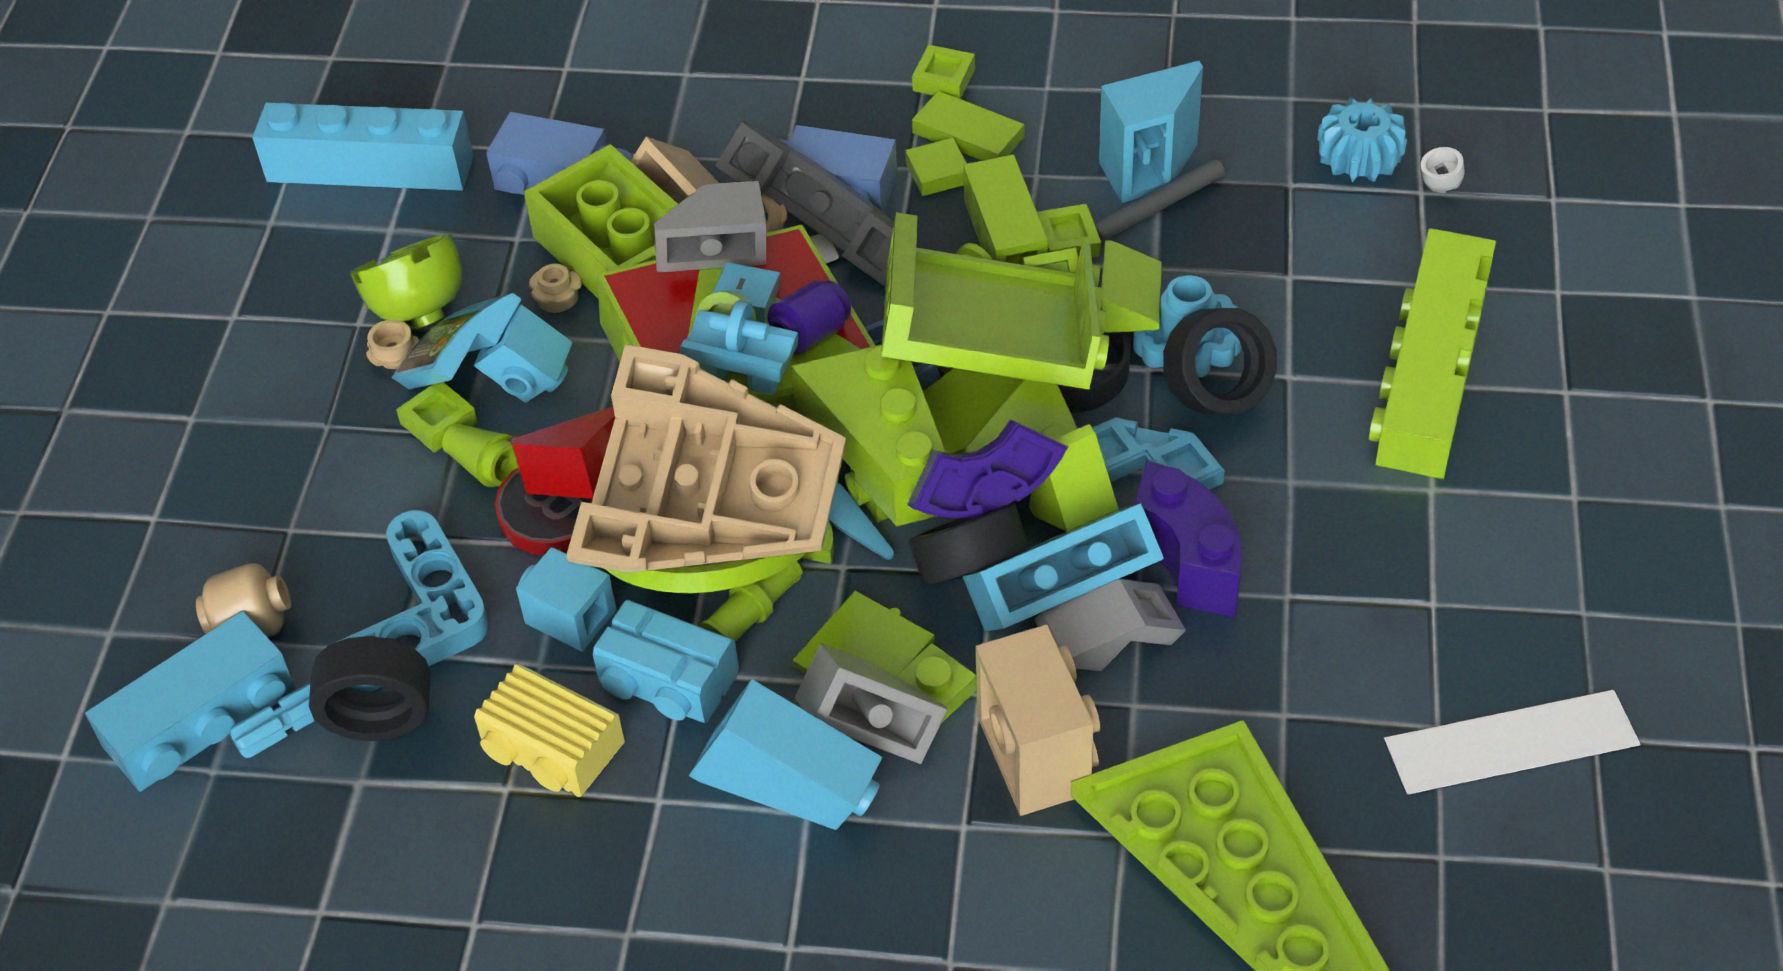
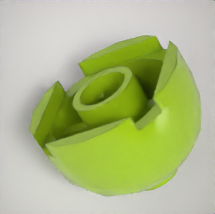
M451 233L445 236L442 234L402 247L390 252L391 255L380 260L381 264L377 265L374 259L350 272L355 287L367 308L379 318L385 320H411L415 329L427 326L445 317L441 308L456 298L462 286L463 278L460 255Z

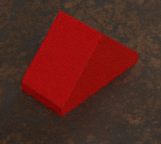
M613 407L510 439L526 493L593 499L615 420Z

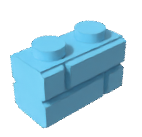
M625 600L612 619V626L606 628L593 650L598 680L606 691L620 699L627 700L633 695L654 704L659 712L673 720H683L687 716L702 723H708L720 704L721 696H725L736 679L739 670L735 640L630 600Z

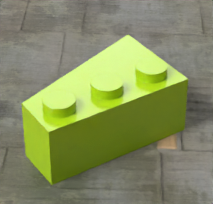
M882 345L792 365L791 373L796 412L846 437L844 461L855 472V480L895 526L938 517L915 510L907 505L932 450L946 453L912 362L881 357Z

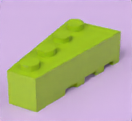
M1432 228L1428 229L1415 288L1406 287L1399 320L1407 321L1405 328L1396 326L1389 359L1397 360L1396 368L1386 366L1383 375L1379 399L1387 400L1386 409L1375 407L1368 440L1379 442L1375 465L1444 479L1480 323L1496 240Z

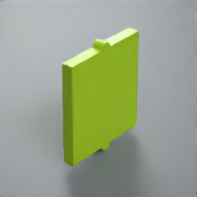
M854 591L792 660L793 667L806 674L820 643L871 662L896 676L931 643H935V635L902 617L898 608H891L889 610L863 594Z

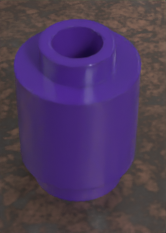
M830 280L823 282L812 281L771 305L768 310L767 320L769 326L798 332V346L794 354L799 355L840 331L844 327L845 321L850 317L851 304L846 292L837 283Z

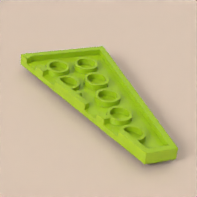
M1244 720L1071 781L1070 796L1255 971H1390Z

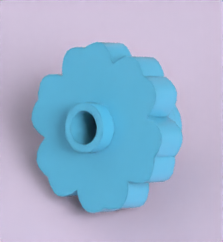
M1193 275L1177 277L1169 283L1161 296L1160 329L1133 331L1134 352L1142 357L1143 362L1148 367H1163V351L1168 337L1183 317L1200 309L1238 307L1232 303L1228 296L1214 294L1210 284L1201 277ZM1214 328L1201 338L1195 354V367L1198 377L1206 376L1210 371L1211 365L1216 367L1231 365L1234 356L1241 352L1242 347L1239 339L1232 331L1226 328Z

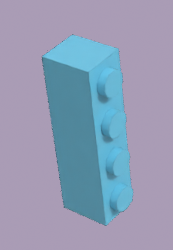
M265 103L252 136L267 182L463 191L474 157L464 112L458 110Z

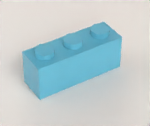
M1140 503L1114 511L1073 530L1029 547L1016 556L962 577L984 630L991 631L1009 627L1163 560L1164 557Z
M242 610L85 712V715L103 749L136 789L141 792L156 781L171 775L178 766L211 744L222 741L229 735V730L235 724L269 705L271 707L274 706L284 695L295 689V685L282 653Z

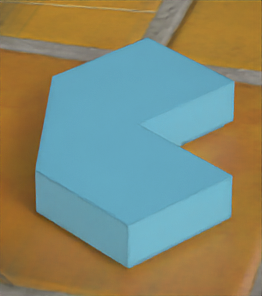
M1117 417L1092 427L1098 439L1110 482L1144 468L1146 461L1180 469L1209 490L1224 483L1225 470L1193 432L1170 428L1169 433L1139 428L1137 427V421Z

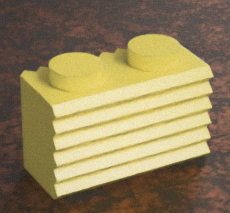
M514 664L512 672L507 673L505 680L499 682L497 690L491 692L490 698L484 700L482 708H478L474 716L481 737V747L493 760L502 765H510L514 761L518 766L522 765L527 771H530L533 777L545 788L554 792H559L564 788L567 792L572 791L577 797H582L625 743L619 714L521 664Z

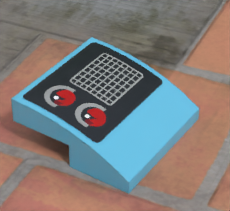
M514 293L469 305L454 312L439 322L419 340L403 359L392 379L409 390L452 380L467 352L495 346L498 343L521 298Z

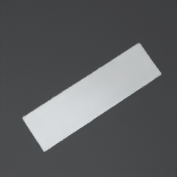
M1614 690L1384 737L1407 795L1641 745Z

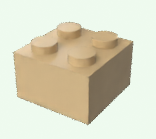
M1048 625L976 645L977 717L1019 815L1022 816L1074 800L1070 796L1071 781L1091 775L1092 768L1099 765L1093 733L1100 731V721L1090 695L1080 696L1074 683L1077 681V673L1069 649L1065 645L1057 647Z

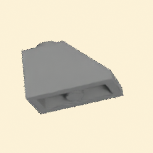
M759 181L704 184L654 223L657 273L724 268L727 262L745 266L766 265V218Z
M820 643L794 697L803 710L846 736L922 764L948 710L942 703L879 666Z

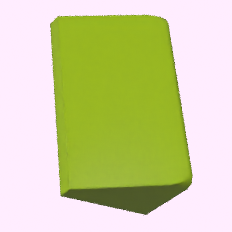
M1105 240L1101 286L1103 288L1101 308L1102 311L1106 312L1104 332L1153 331L1160 329L1162 262L1111 240Z

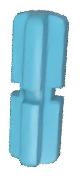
M310 683L278 700L277 702L280 707L273 710L269 705L232 726L229 730L230 736L241 755L245 758H251L286 738L287 734L285 731L291 727L297 732L315 721L308 706Z

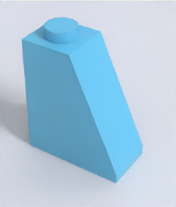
M751 679L716 726L689 776L700 783L837 830L852 812L861 817L870 806L880 787V784L874 781L872 777L882 757Z

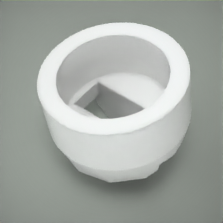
M1439 147L1427 152L1421 160L1422 177L1426 186L1437 193H1446L1448 190L1457 189L1462 183L1465 174L1461 153L1450 147ZM1443 167L1445 174L1439 175L1435 169Z

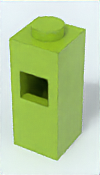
M1014 154L963 164L964 203L981 248L993 260L1022 265L1021 259L1023 257L1048 253L1047 236Z

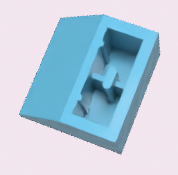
M1200 61L1101 86L1099 164L1121 203L1140 199L1177 179L1197 147L1203 66Z

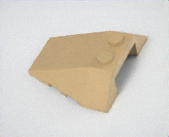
M625 344L611 393L615 414L614 424L592 503L581 502L566 555L567 562L629 573L822 551L846 446V437L781 404L778 408L749 394L748 387L732 379L728 383L700 369L699 362L683 354Z

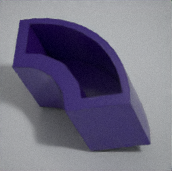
M1146 461L1134 505L1141 503L1164 557L1163 560L1158 562L1169 571L1177 587V606L1235 618L1242 567V546L1236 524L1230 513L1209 489L1186 475L1180 469Z

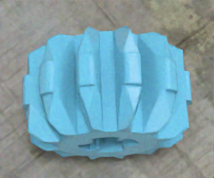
M1372 97L1366 103H1358L1353 98H1349L1346 106L1332 105L1330 112L1327 116L1323 117L1322 124L1319 125L1317 140L1319 141L1321 163L1330 165L1333 175L1349 174L1352 182L1358 176H1365L1374 182L1379 173L1392 175L1394 167L1397 166V163L1401 162L1402 155L1405 154L1407 139L1405 138L1404 117L1393 114L1391 104L1374 105Z

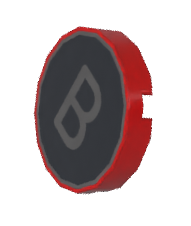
M517 468L499 486L495 508L501 532L514 547L533 555H545L546 550H549L551 547L561 549V552L567 553L581 502L591 503L593 499L527 494L519 468Z

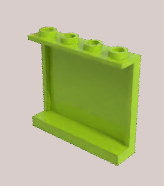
M896 212L887 259L881 357L1090 389L1094 369H1104L1109 346V336L1103 335L1106 312L1101 310L1103 288L1098 287L1100 265L1092 264L1090 244L1082 243L1076 273L916 248L918 216Z

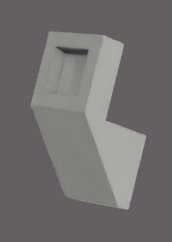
M1117 579L1043 611L1034 619L1038 627L1048 625L1057 647L1067 646L1076 669L1102 671L1130 641L1172 645L1186 631L1159 584L1126 579Z

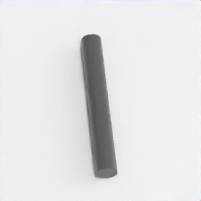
M1214 158L1095 222L1094 224L1101 243L1224 177L1225 170L1222 163Z

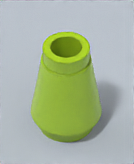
M461 423L451 425L443 435L442 448L444 452L449 454L486 487L500 486L508 475L518 468L510 441L514 437L511 435Z

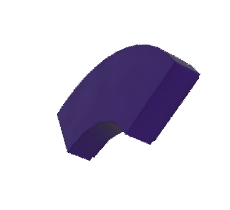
M1010 419L999 436L978 451L953 455L932 450L907 505L915 510L939 517L972 518L983 516V513L998 509L1014 500L1020 501L1033 492L1053 472L1068 446Z

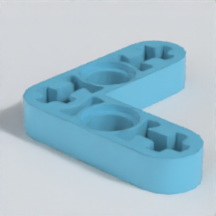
M416 510L398 515L388 525L386 536L393 558L419 605L344 639L375 636L396 640L404 635H415L420 637L421 641L414 649L426 658L429 667L480 642L488 632L489 622L480 594L436 519L427 512ZM415 535L424 541L426 552L419 556L412 541L408 539ZM446 570L452 573L450 580L441 586L428 587L422 584L423 579L431 572ZM457 602L463 617L469 620L458 624L454 618H451L448 606ZM358 685L347 688L357 692L372 693L383 687Z

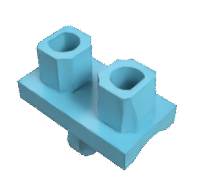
M739 300L733 306L730 315L699 310L690 335L687 339L683 340L680 346V354L699 362L700 369L722 380L726 379L729 371L746 374L747 384L751 387L752 391L772 395L776 392L798 346V332L753 321L752 304Z

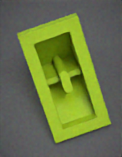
M1088 424L1053 439L1068 446L1053 472L1039 487L1031 492L1029 509L1034 517L1068 532L1119 510L1098 439L1091 425Z

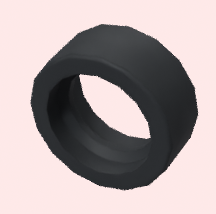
M1240 308L1200 309L1183 317L1170 332L1163 351L1164 375L1171 392L1185 407L1202 414H1240L1256 406L1269 392L1277 371V350L1270 331L1255 315ZM1214 328H1226L1232 331L1239 339L1244 352V369L1240 381L1231 392L1226 394H1213L1207 391L1200 383L1195 367V354L1199 342L1208 331Z
M1009 503L998 509L983 513V516L959 518L912 537L909 540V545L922 582L924 584H934L953 579L999 563L1027 550L1029 542L1016 505Z
M375 636L353 637L328 645L315 657L311 671L308 706L313 719L327 731L348 739L364 741L389 740L411 733L424 722L429 709L431 673L427 660L413 647L389 638ZM374 685L387 687L393 691L364 693L353 691L347 687Z

